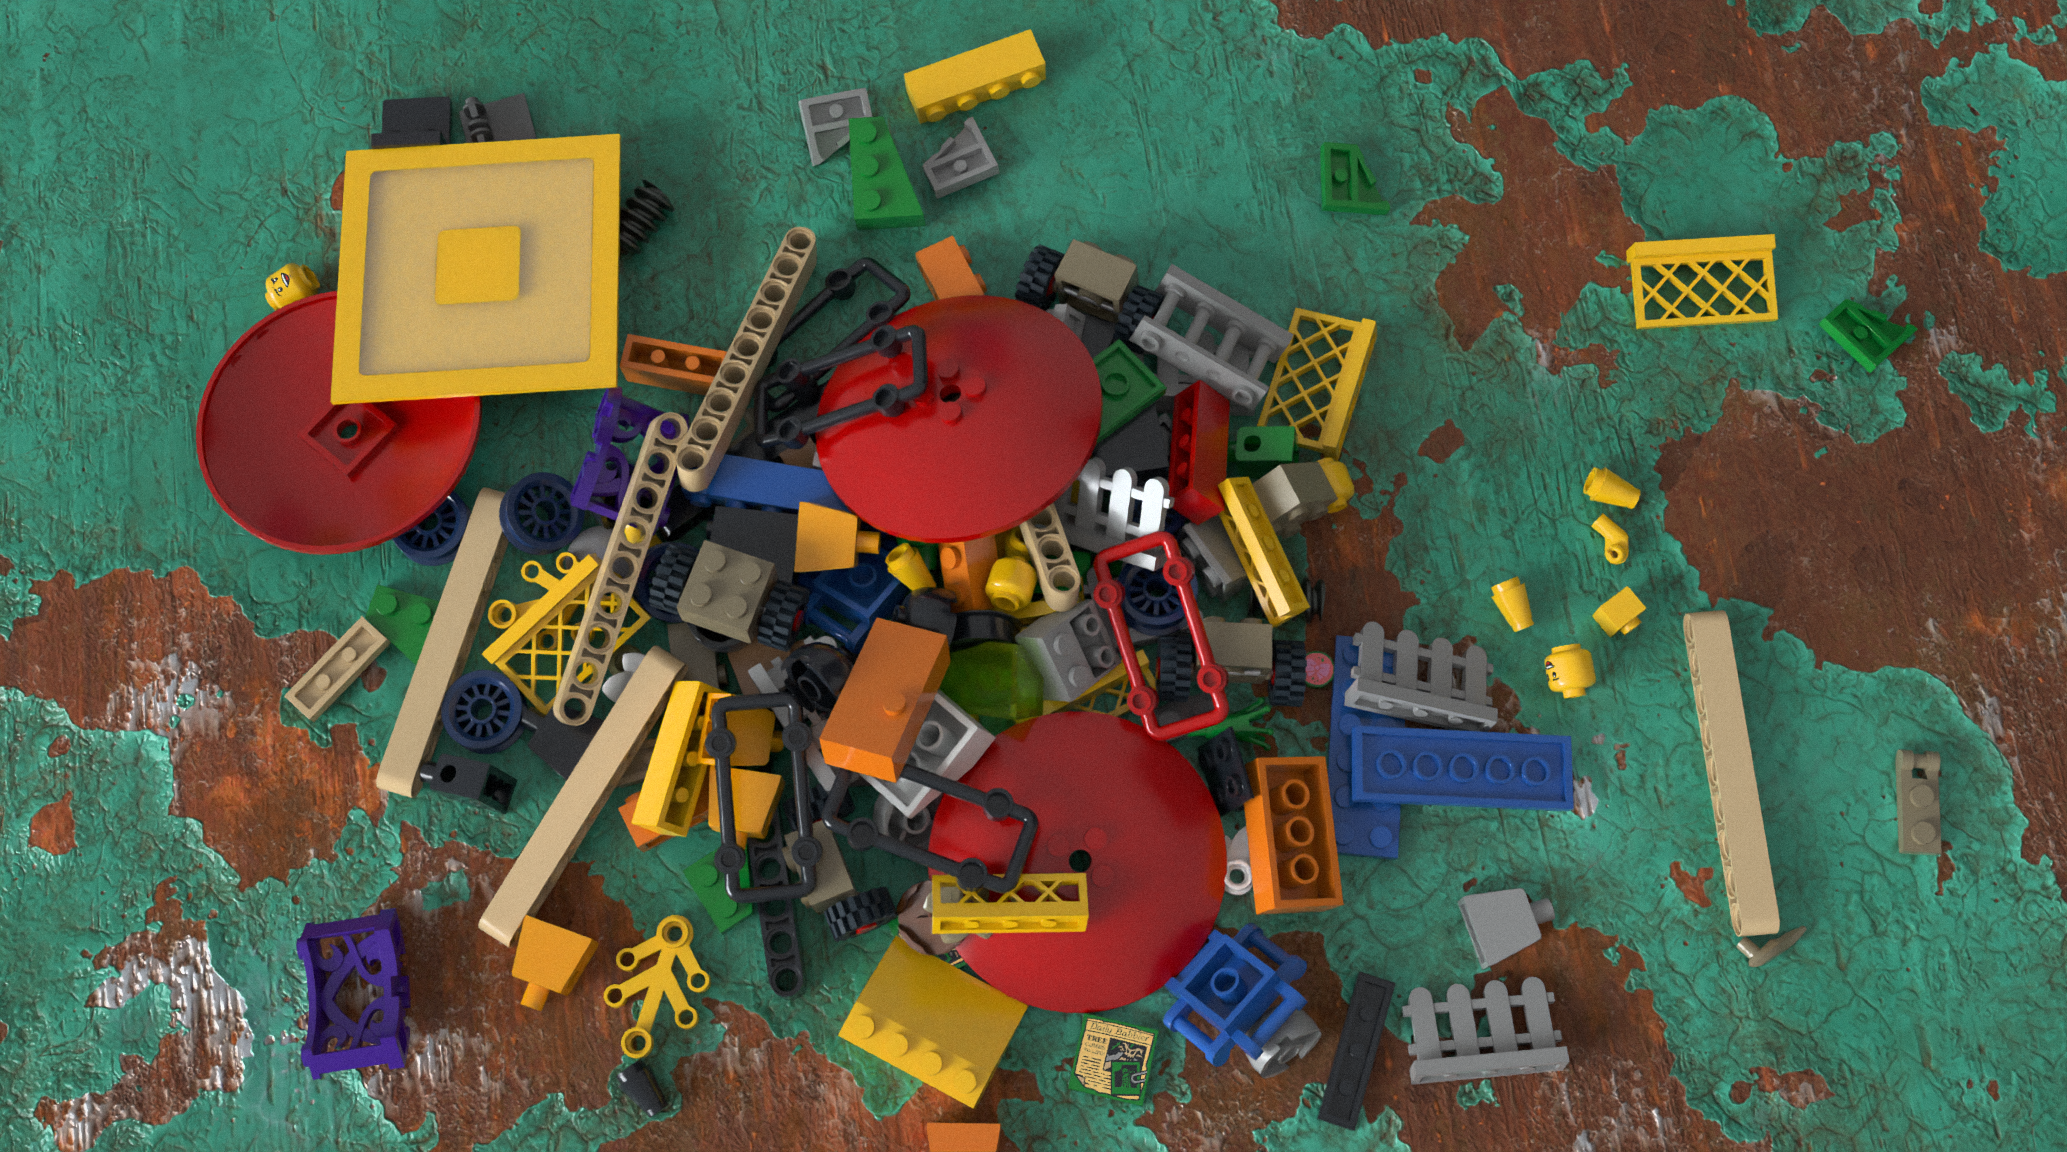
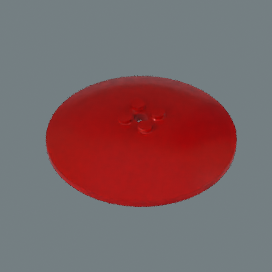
M337 291L316 294L285 305L267 315L246 331L226 352L215 368L204 391L197 416L196 446L199 465L209 490L221 508L239 526L253 536L285 550L307 554L325 555L360 551L396 538L415 527L446 500L465 474L474 455L482 424V396L333 405L331 403ZM356 425L358 427L353 437L349 439L341 438V433L347 426Z
M988 295L950 297L911 308L896 315L892 321L886 324L893 326L896 330L910 325H917L925 331L928 363V386L925 393L917 399L905 402L904 411L897 417H886L878 411L816 432L815 434L820 464L831 488L842 503L862 521L885 533L907 540L926 543L967 542L1007 531L1026 522L1054 503L1072 485L1090 459L1097 443L1102 423L1103 395L1094 361L1087 348L1068 326L1050 313L1025 302L1005 297ZM875 328L872 332L866 335L858 343L869 340L871 338V335L877 328ZM912 340L903 343L902 351L896 357H882L876 352L838 365L824 390L817 416L871 399L874 392L884 384H893L898 389L913 384ZM948 394H961L960 398L955 402H943V399Z
M1077 711L1052 713L1031 718L997 734L995 740L976 764L960 777L957 782L984 792L994 788L1005 789L1012 795L1014 803L1034 811L1039 822L1038 831L1022 874L1086 873L1089 916L1085 932L993 933L988 939H984L975 933H969L964 938V941L955 949L963 960L994 988L1025 1004L1050 1011L1064 1013L1107 1011L1133 1003L1160 989L1171 977H1176L1203 946L1213 928L1224 895V880L1227 874L1225 835L1219 812L1204 781L1190 762L1167 741L1154 740L1147 735L1143 726L1108 714ZM944 793L934 818L928 851L958 862H962L967 858H977L985 864L988 873L1005 874L1024 823L1010 817L1004 821H992L985 816L982 807ZM1075 850H1084L1090 856V866L1084 872H1076L1069 865V857ZM928 867L929 879H932V875H948ZM1062 885L1054 892L1063 901H1079L1078 885ZM1023 886L1016 895L1025 902H1035L1042 893L1034 886ZM989 890L988 900L990 902H997L1004 894Z

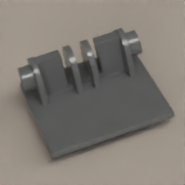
M524 93L487 104L480 102L477 97H469L465 100L463 110L459 111L467 143L537 139Z

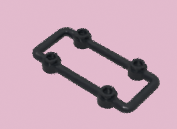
M870 257L858 259L847 269L839 268L832 271L825 279L826 287L790 318L767 367H771L776 363L778 359L777 348L834 298L839 300L851 298L855 293V280L865 271H868L896 294L889 301H878L870 305L866 311L867 320L829 353L857 344L875 328L892 321L896 316V312L909 301L911 296L910 288L878 261ZM832 368L809 375L807 384L800 390L787 389L777 398H774L768 392V410L780 412L788 408L796 400L802 402L813 400L818 392L817 381Z
M883 325L873 332L869 340L803 363L796 358L784 360L778 366L776 372L765 375L755 385L754 440L756 444L762 448H771L784 444L789 449H801L807 444L810 434L878 411L886 417L899 416L905 409V402L920 397L925 393L928 386L925 331L917 325H910L897 330L891 325ZM912 340L913 384L900 389L893 384H884L874 392L871 399L803 422L799 418L791 416L781 421L776 431L768 433V391L770 389L783 385L789 390H800L807 384L809 375L876 352L882 357H896L902 351L903 343Z
M773 692L720 698L712 707V731L708 733L705 739L706 751L715 759L721 846L715 853L714 862L719 871L724 873L726 894L734 902L743 904L807 897L816 888V863L822 857L823 848L820 841L813 837L806 751L812 744L813 731L804 722L802 702L797 695L791 692ZM787 707L789 724L782 732V741L786 748L791 750L798 839L792 846L791 855L796 864L801 866L802 882L741 888L739 870L745 865L746 853L743 847L737 844L730 765V756L736 750L737 739L735 734L727 728L726 713L731 711Z
M905 763L899 779L902 777L982 807L985 816L992 821H1004L1010 817L1023 822L1024 824L1006 873L1001 878L988 873L985 864L977 858H967L962 862H958L879 833L876 824L869 818L860 817L850 822L837 817L854 771L839 768L823 807L821 817L826 828L846 836L849 845L853 849L863 852L875 847L956 877L960 888L969 892L978 891L983 887L997 893H1006L1013 890L1018 884L1038 831L1039 822L1034 811L1014 803L1012 795L1007 790L994 788L984 792Z

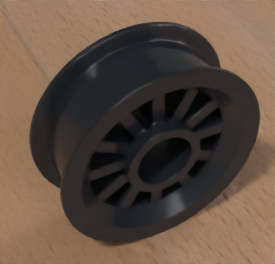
M970 610L958 612L954 636L949 647L951 662L973 667H992L1017 660L1022 655L1015 639L1016 634L1022 629L1021 621L1010 614L999 611Z

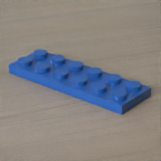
M1336 635L1334 642L1333 662L1335 666L1331 692L1327 773L1337 854L1396 860L1399 848L1401 804L1352 802L1351 728L1355 725L1405 728V719L1344 706L1345 692L1356 680L1350 677L1351 669L1354 666H1358L1359 646L1352 645L1353 637ZM1383 652L1382 672L1393 674V654Z
M1359 725L1351 728L1352 802L1568 812L1574 809L1571 736Z

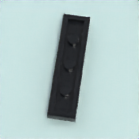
M1360 971L1358 972L1317 1120L1355 1131L1396 983Z

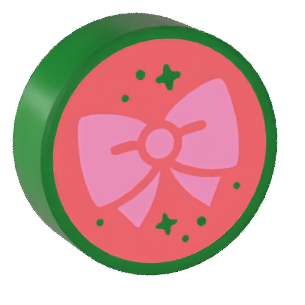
M1320 651L1307 653L1305 658L1307 660L1305 685L1310 689H1322L1334 677V662L1326 653Z

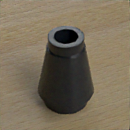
M640 1058L616 1076L621 1084L618 1087L637 1106L646 1112L649 1118L668 1105L650 1063L646 1066Z

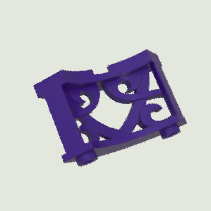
M620 386L606 388L595 413V423L591 436L595 440L594 443L597 444L595 452L588 451L586 453L570 495L572 506L582 510H590L613 520H617L631 476H629V465L625 455L620 449L610 443L632 441L639 433L645 438L651 421L666 413L622 395L623 391ZM681 412L680 415L685 419L689 430V415ZM665 420L660 425L662 436L672 440L676 432L674 425ZM618 425H622L626 430L629 426H632L633 429L626 432L621 430ZM656 455L658 462L649 469L655 474H660L664 469V463ZM606 462H614L617 465L619 478L614 479L617 468L613 471L608 470L605 465ZM677 465L653 536L657 528H664L668 521L671 508L666 507L678 474ZM640 489L636 495L637 503L640 505V498L646 497L651 505L652 496L649 491ZM616 495L614 507L591 499V496L607 497ZM633 523L628 524L631 527L639 529L638 526H636Z
M396 908L381 910L378 915L315 924V922L306 923L301 937L297 939L296 948L299 959L304 961L309 998L308 1031L306 1043L301 1048V1058L303 1065L309 1067L313 1080L322 1079L324 1073L387 1063L389 1069L405 1067L409 1049L410 1027L405 1025L403 1016H405L404 1009L411 1008L409 975L401 976L403 963L400 962L399 957L400 954H405L406 950ZM374 931V934L358 944L352 937V934ZM343 936L349 952L345 955L342 949L329 944L333 949V956L326 960L323 957L320 939ZM367 959L368 964L372 967L374 962L380 960L381 971L376 975H372L364 960ZM355 968H357L359 974L367 982L384 988V996L375 999L366 1007L358 1024L351 1020L334 1001L343 983ZM326 971L332 973L328 981L326 977ZM383 1010L382 1022L376 1023L375 1020H371L377 1011ZM329 1019H330L335 1025L329 1027ZM352 1036L353 1040L350 1045V1048L346 1050H339L347 1045V1043L350 1040V1037ZM333 1038H337L338 1042L334 1049L339 1051L327 1052L328 1042ZM363 1041H364V1042H367V1043H371V1044H376V1045L361 1047L362 1044H363Z

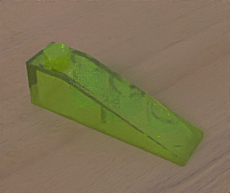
M989 641L950 654L951 662L939 689L965 712L1013 720L1043 715L1044 678L1023 644Z

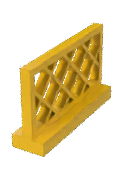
M1775 234L1635 242L1626 250L1627 264H1631L1636 329L1778 320L1772 250L1776 248ZM1762 260L1764 275L1758 282H1755L1742 271V268L1749 261ZM1733 262H1742V263H1741L1739 266H1737V265H1735ZM1714 263H1723L1733 272L1723 284L1719 283L1707 272ZM1698 264H1707V265H1706V266L1704 267V269H1703V268H1702L1701 266H1699ZM1679 265H1688L1698 274L1688 287L1672 274ZM1663 266H1673V267L1668 271V270H1667L1665 267H1663ZM1642 267H1653L1664 276L1653 289L1642 280ZM1736 275L1752 288L1742 300H1739L1726 288ZM1701 278L1717 290L1707 303L1691 290ZM1666 280H1669L1683 292L1672 305L1656 292ZM1763 282L1765 283V289L1761 287ZM1643 291L1648 294L1645 299H1643ZM1755 291L1766 300L1767 313H1755L1745 305ZM1720 294L1736 306L1729 315L1721 316L1710 307ZM1685 296L1689 297L1701 308L1694 317L1686 318L1675 308ZM1651 297L1667 310L1660 319L1645 320L1644 305ZM1739 310H1741L1743 313H1745V314L1735 315ZM1704 312H1706L1707 314L1710 315V316L1701 317V315H1702ZM1669 314H1672L1675 317L1672 319H1666Z
M1295 308L1288 332L1294 335L1290 344L1279 357L1257 427L1267 426L1270 417L1283 412L1290 424L1289 426H1294L1296 429L1299 447L1324 453V458H1333L1338 461L1378 336L1377 323L1374 320L1362 318V322ZM1301 320L1316 323L1320 331L1303 340L1298 332ZM1339 329L1353 331L1351 340L1338 348L1329 336ZM1295 337H1296L1298 343H1296L1295 345H1293L1294 340H1295ZM1325 338L1332 351L1314 359L1307 346ZM1303 349L1310 362L1293 371L1287 362L1290 355ZM1344 352H1346L1345 359H1343L1341 355ZM1336 357L1342 366L1341 371L1327 379L1319 366ZM1286 369L1288 374L1283 376L1284 371ZM1315 369L1322 382L1305 391L1297 377ZM1293 380L1300 394L1282 402L1277 394L1280 386ZM1337 383L1335 390H1333L1331 385ZM1326 388L1332 397L1329 405L1316 410L1309 397ZM1276 400L1278 405L1273 407L1274 401ZM1304 400L1312 414L1294 422L1287 408ZM1326 415L1325 421L1323 422L1321 417ZM1316 420L1322 429L1319 440L1315 441L1304 438L1299 428Z
M596 553L588 554L482 653L491 664L495 663L530 702L545 715L554 705L556 696L546 704L536 694L537 680H557V695L563 677V655H570L572 651L563 650L564 629L579 630L580 625H564L565 608L570 604H585L586 610L591 596V584L596 581L602 564V560ZM585 591V600L576 599ZM611 594V601H600V605H611L610 613L617 606V601L613 594ZM633 596L629 606L640 618L631 627H621L620 631L624 633L617 639L613 653L652 618ZM558 616V624H549ZM598 627L592 629V630H595V631H602V630H601L600 628H598ZM543 629H558V649H538V633ZM532 640V649H522ZM517 653L531 654V674H517L507 662ZM538 654L557 655V675H537ZM583 663V671L577 676L581 683L593 673V669L588 663ZM523 679H531V687Z

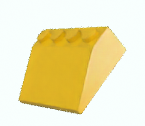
M895 936L856 1000L838 1036L965 1105L976 1109L1029 1006L1009 997L998 989L934 955H924L909 947L905 940Z

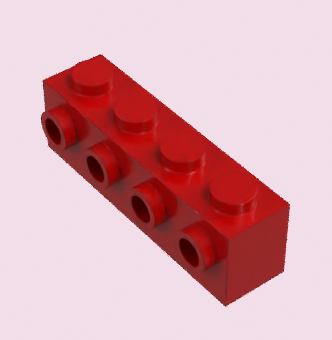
M1198 380L1175 395L1168 480L1169 496L1175 498L1172 508L1196 525H1200L1211 517L1217 516L1224 510L1225 500L1218 484L1226 480L1230 401L1202 380Z

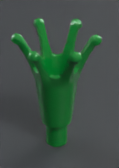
M1259 697L1258 701L1234 713H1229L1223 722L1188 733L1187 737L1205 736V738L1212 739L1228 727L1233 726L1237 740L1250 742L1263 747L1265 751H1270L1271 745L1265 743V737L1255 733L1268 734L1270 736L1274 734V730L1272 728L1250 726L1249 723L1262 719V714L1269 712L1271 706L1266 704L1263 708L1253 711L1266 701L1264 697Z

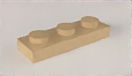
M361 616L284 697L309 720L315 722L391 642Z

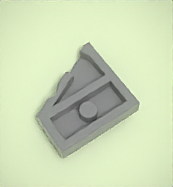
M866 87L798 101L812 166L821 164L850 140L848 118L872 117Z
M973 117L968 118L964 122L965 128L954 139L949 137L941 146V150L937 154L932 155L922 165L924 175L937 199L999 174L998 164Z

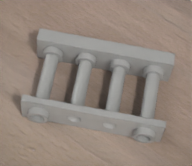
M1171 264L1155 292L1164 295L1165 298L1154 319L1144 315L1129 340L1197 380H1202L1211 388L1253 411L1269 389V386L1258 381L1267 360L1275 364L1290 344L1294 334ZM1175 307L1194 317L1185 337L1166 327ZM1206 324L1225 335L1215 355L1196 345ZM1237 342L1255 352L1246 373L1227 363Z

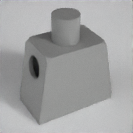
M1523 888L1468 895L1457 902L1482 970L1542 939L1538 924L1555 919V912L1548 898L1529 903Z

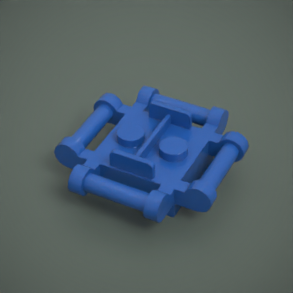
M889 536L881 537L879 554L859 553L857 567L809 571L805 574L800 573L798 586L807 588L810 591L809 602L806 605L808 608L804 614L803 623L807 625L814 624L845 643L847 650L854 654L860 653L876 618L890 621L895 606L901 605L905 595L911 590L888 572V565L885 559L898 546L896 540ZM825 604L858 624V626L851 631L820 612L819 609Z
M1254 923L1246 924L1233 939L1227 934L1222 935L1214 929L1207 937L1209 942L1176 978L1171 977L1164 985L1178 1000L1165 1014L1163 1023L1171 1031L1180 1032L1203 1051L1206 1060L1215 1067L1222 1066L1228 1060L1230 1050L1235 1045H1238L1256 1061L1264 1052L1261 1048L1295 1010L1300 1011L1307 1004V1000L1289 985L1292 980H1298L1303 976L1307 969V963L1297 955L1288 954L1264 936L1263 930ZM1257 948L1280 967L1274 971L1250 953L1248 949ZM1279 995L1283 997L1284 1000L1249 1038L1245 1033ZM1193 1010L1221 1032L1215 1040H1212L1188 1020V1016Z

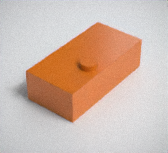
M876 618L819 738L825 764L897 783L951 662L947 635Z
M1326 757L1256 758L1244 764L1254 794V798L1244 804L1256 915L1325 912L1344 905Z

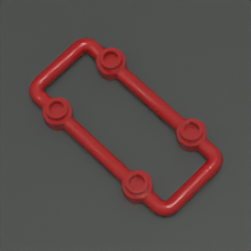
M1156 531L1100 551L1093 563L1098 584L1093 592L1094 600L1100 607L1107 609L1132 688L1127 697V704L1134 714L1140 715L1147 735L1154 740L1165 741L1223 722L1229 713V703L1224 690L1229 682V674L1224 666L1215 662L1190 584L1195 575V568L1191 560L1181 555L1175 537L1166 531ZM1159 546L1164 547L1167 562L1163 567V576L1170 585H1174L1177 588L1202 667L1197 675V683L1200 689L1211 695L1214 710L1163 726L1158 725L1154 712L1159 705L1158 693L1154 688L1145 684L1121 608L1126 595L1125 588L1119 581L1112 579L1108 567L1110 562Z

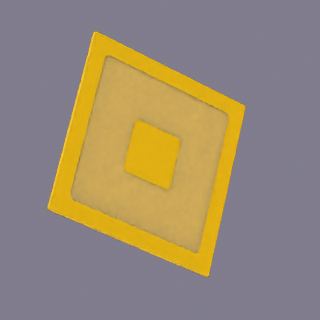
M607 134L346 151L331 403L336 405L618 387L621 135Z

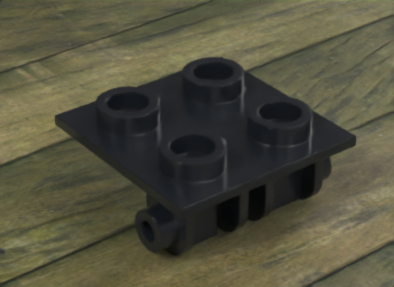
M1233 726L1197 748L1199 754L1198 763L1205 774L1209 792L1212 795L1220 818L1233 810L1235 812L1244 811V804L1254 798Z

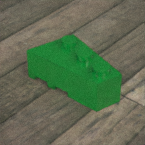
M884 117L848 118L854 220L857 230L926 226L924 214Z

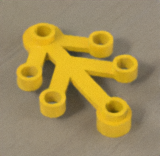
M563 552L556 559L557 569L564 574H568L580 563L579 558L570 552ZM571 557L573 566L565 570L563 561L565 558ZM528 561L522 566L521 574L526 581L538 583L547 590L552 589L560 581L546 572L544 565L539 562ZM536 565L539 573L535 578H530L528 574L529 569ZM613 572L617 577L623 578L620 574ZM595 581L591 584V593H592V590H593ZM585 591L576 599L585 600ZM604 594L601 600L611 601V596ZM540 599L515 604L508 600H497L489 607L488 619L494 627L509 629ZM570 604L565 608L564 625L568 624L579 604ZM601 605V608L605 611L611 605ZM505 609H510L512 613L511 619L504 622L501 616L502 612ZM558 616L549 624H558ZM546 629L538 634V648L557 650L558 629ZM571 630V637L574 641L578 630ZM595 630L590 631L589 643L595 637ZM547 635H551L554 639V643L550 648H546L543 644V640Z
M671 915L664 918L657 927L656 936L633 948H624L616 956L618 967L626 972H632L639 967L642 959L661 951L657 965L620 985L612 984L604 991L605 1003L613 1008H620L627 1003L629 997L649 987L636 1027L627 1030L621 1040L622 1050L629 1057L642 1059L652 1052L654 1039L650 1033L664 991L675 1011V1022L679 1027L689 1030L693 1029L699 1022L697 1010L689 1006L672 972L677 955L688 974V987L696 993H703L710 988L711 977L701 969L690 947L694 938L693 926L683 916ZM674 928L682 930V936L677 941H671L669 937L670 931ZM627 953H632L635 958L633 964L628 967L624 966L622 963L623 956ZM699 974L704 975L705 984L700 988H695L693 986L694 977ZM615 989H620L622 992L621 1000L617 1003H612L610 1000L611 992ZM691 1011L693 1013L692 1022L687 1025L682 1024V1013ZM642 1036L646 1042L645 1047L640 1051H636L633 1048V1041L635 1038Z

